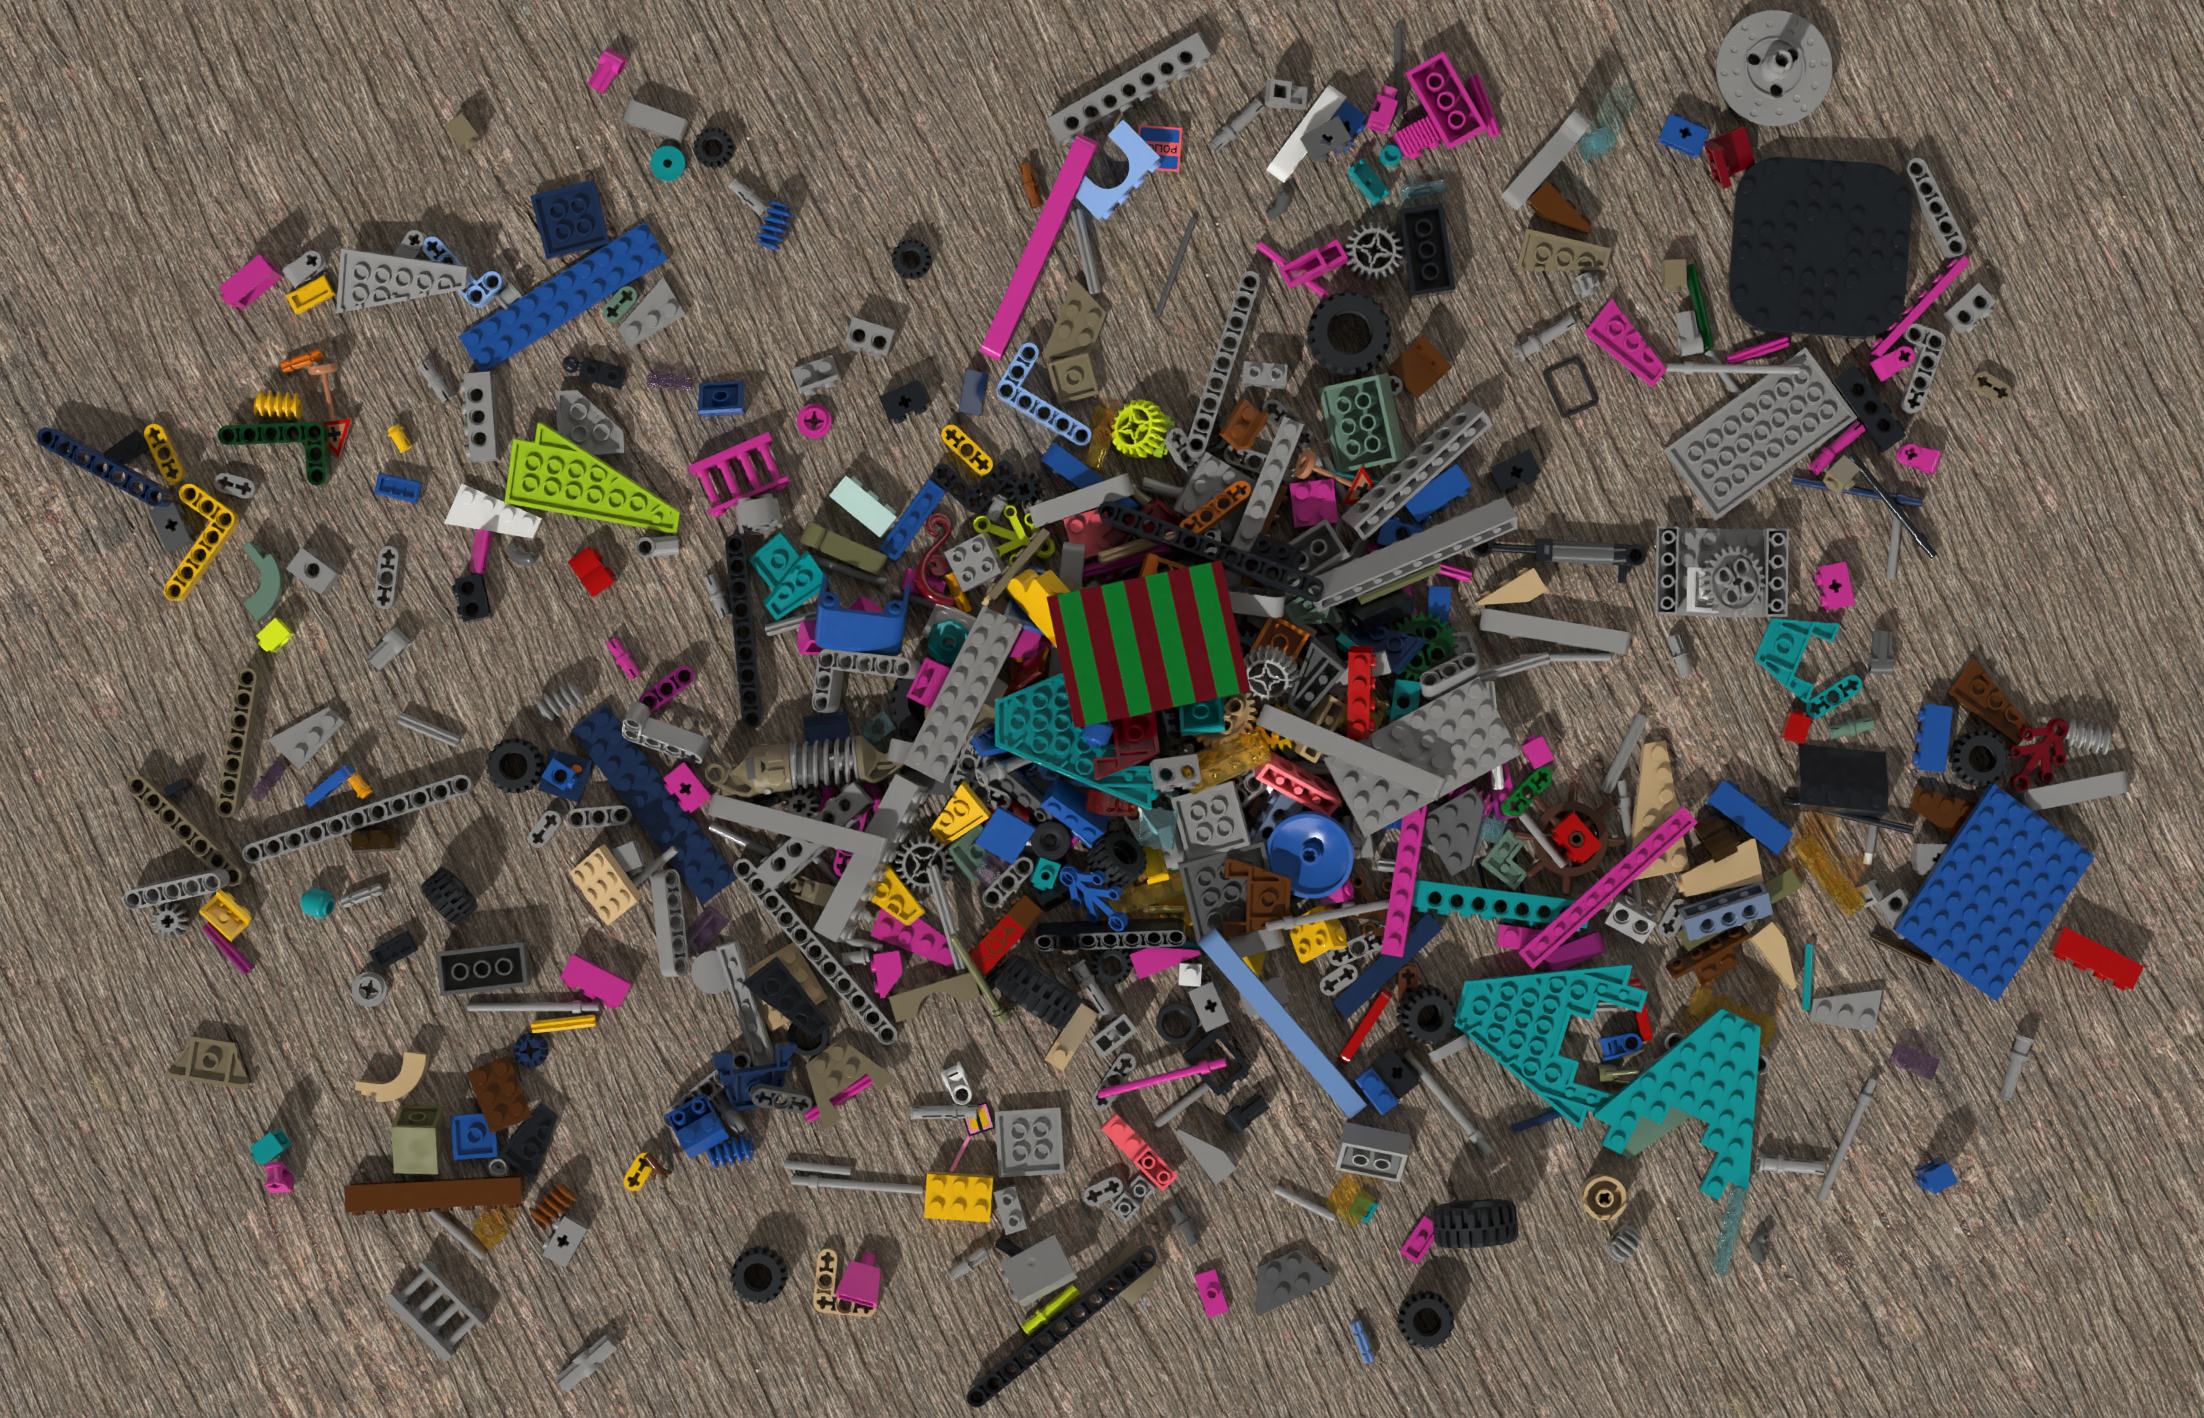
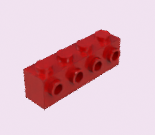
M1350 646L1348 652L1347 738L1369 739L1371 732L1375 731V719H1371V711H1375V698H1372V689L1376 687V676H1372V668H1376V655L1373 654V647Z
M2059 926L2048 948L2049 951L2054 953L2053 957L2063 962L2068 959L2074 962L2073 967L2084 972L2088 969L2093 972V977L2101 981L2108 979L2113 982V987L2122 991L2125 988L2133 990L2144 968L2143 965L2062 926Z

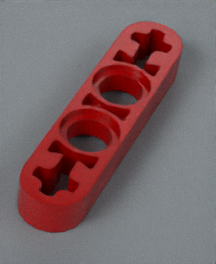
M1384 988L1380 991L1337 1057L1338 1061L1344 1065L1348 1064L1393 995L1391 992Z

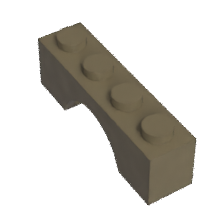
M968 968L956 971V976L948 978L946 974L934 978L935 982L931 984L923 981L914 984V989L906 991L905 987L892 991L893 995L889 996L895 1020L899 1022L918 1016L922 1000L931 993L945 992L955 997L959 1003L981 997L979 986Z

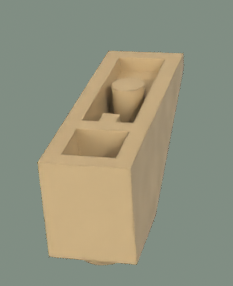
M1767 921L1750 935L1749 940L1787 987L1794 990L1796 988L1795 977L1787 941L1782 935L1785 931L1777 922Z
M1081 1003L1067 1026L1062 1029L1044 1060L1063 1071L1098 1013Z

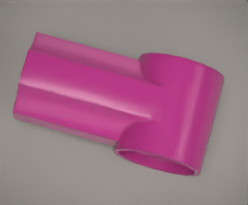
M609 47L606 48L599 59L598 67L587 84L604 95L615 76H618L624 69L627 58Z
M906 569L900 589L905 590L906 584H910L911 593L922 594L919 588L911 581L912 579L917 580V570ZM927 576L933 588L937 586L938 591H945L947 582Z

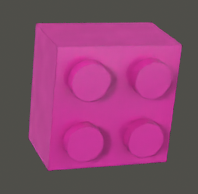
M1333 479L1289 484L1293 529L1314 527L1324 519H1327L1330 525L1338 523Z

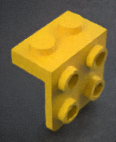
M1317 906L1303 915L1335 909L1333 906ZM1338 918L1294 926V929L1288 930L1301 963H1306L1328 950L1344 949L1349 946L1346 934Z

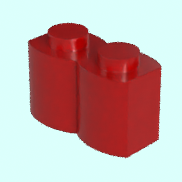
M587 547L567 562L591 596L595 598L616 583L613 579L616 575L610 566L605 568L602 564L603 556L597 548Z

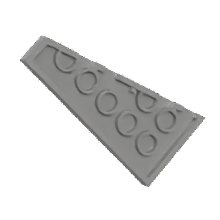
M341 248L336 314L467 289L470 266Z

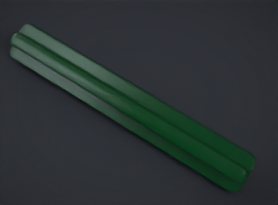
M1696 264L1686 265L1687 285L1692 308L1695 312L1698 334H1701L1704 350L1714 347V341Z

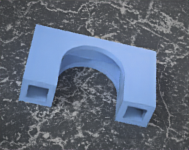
M1124 120L1108 136L1123 150L1129 160L1127 178L1115 188L1104 189L1095 185L1085 175L1075 196L1100 221L1103 218L1107 220L1115 212L1113 208L1118 203L1122 205L1130 197L1128 193L1134 187L1138 189L1145 182L1143 177L1149 171L1151 173L1155 172L1161 165L1159 161L1162 158Z

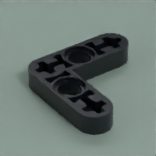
M1001 461L995 465L974 489L946 464H939L933 470L935 481L969 512L975 514L981 512L990 503L993 496L995 497L1014 475L1012 464L1008 461ZM1000 466L1004 468L1009 466L1008 472L1010 474L1008 476L1004 474L1000 478L1003 483L999 485L998 481L991 477V475L994 473L997 477L1001 472ZM939 469L942 471L947 469L946 474L951 479L953 475L956 477V479L951 481L949 487L945 486L948 483L945 478H937L939 476L937 472ZM987 481H992L996 484V489L993 493H986L983 486ZM955 483L964 484L965 491L963 494L956 495L953 492L952 488ZM980 490L988 499L985 501L982 498L979 501L980 507L972 509L970 508V499L976 500L980 496L976 492Z

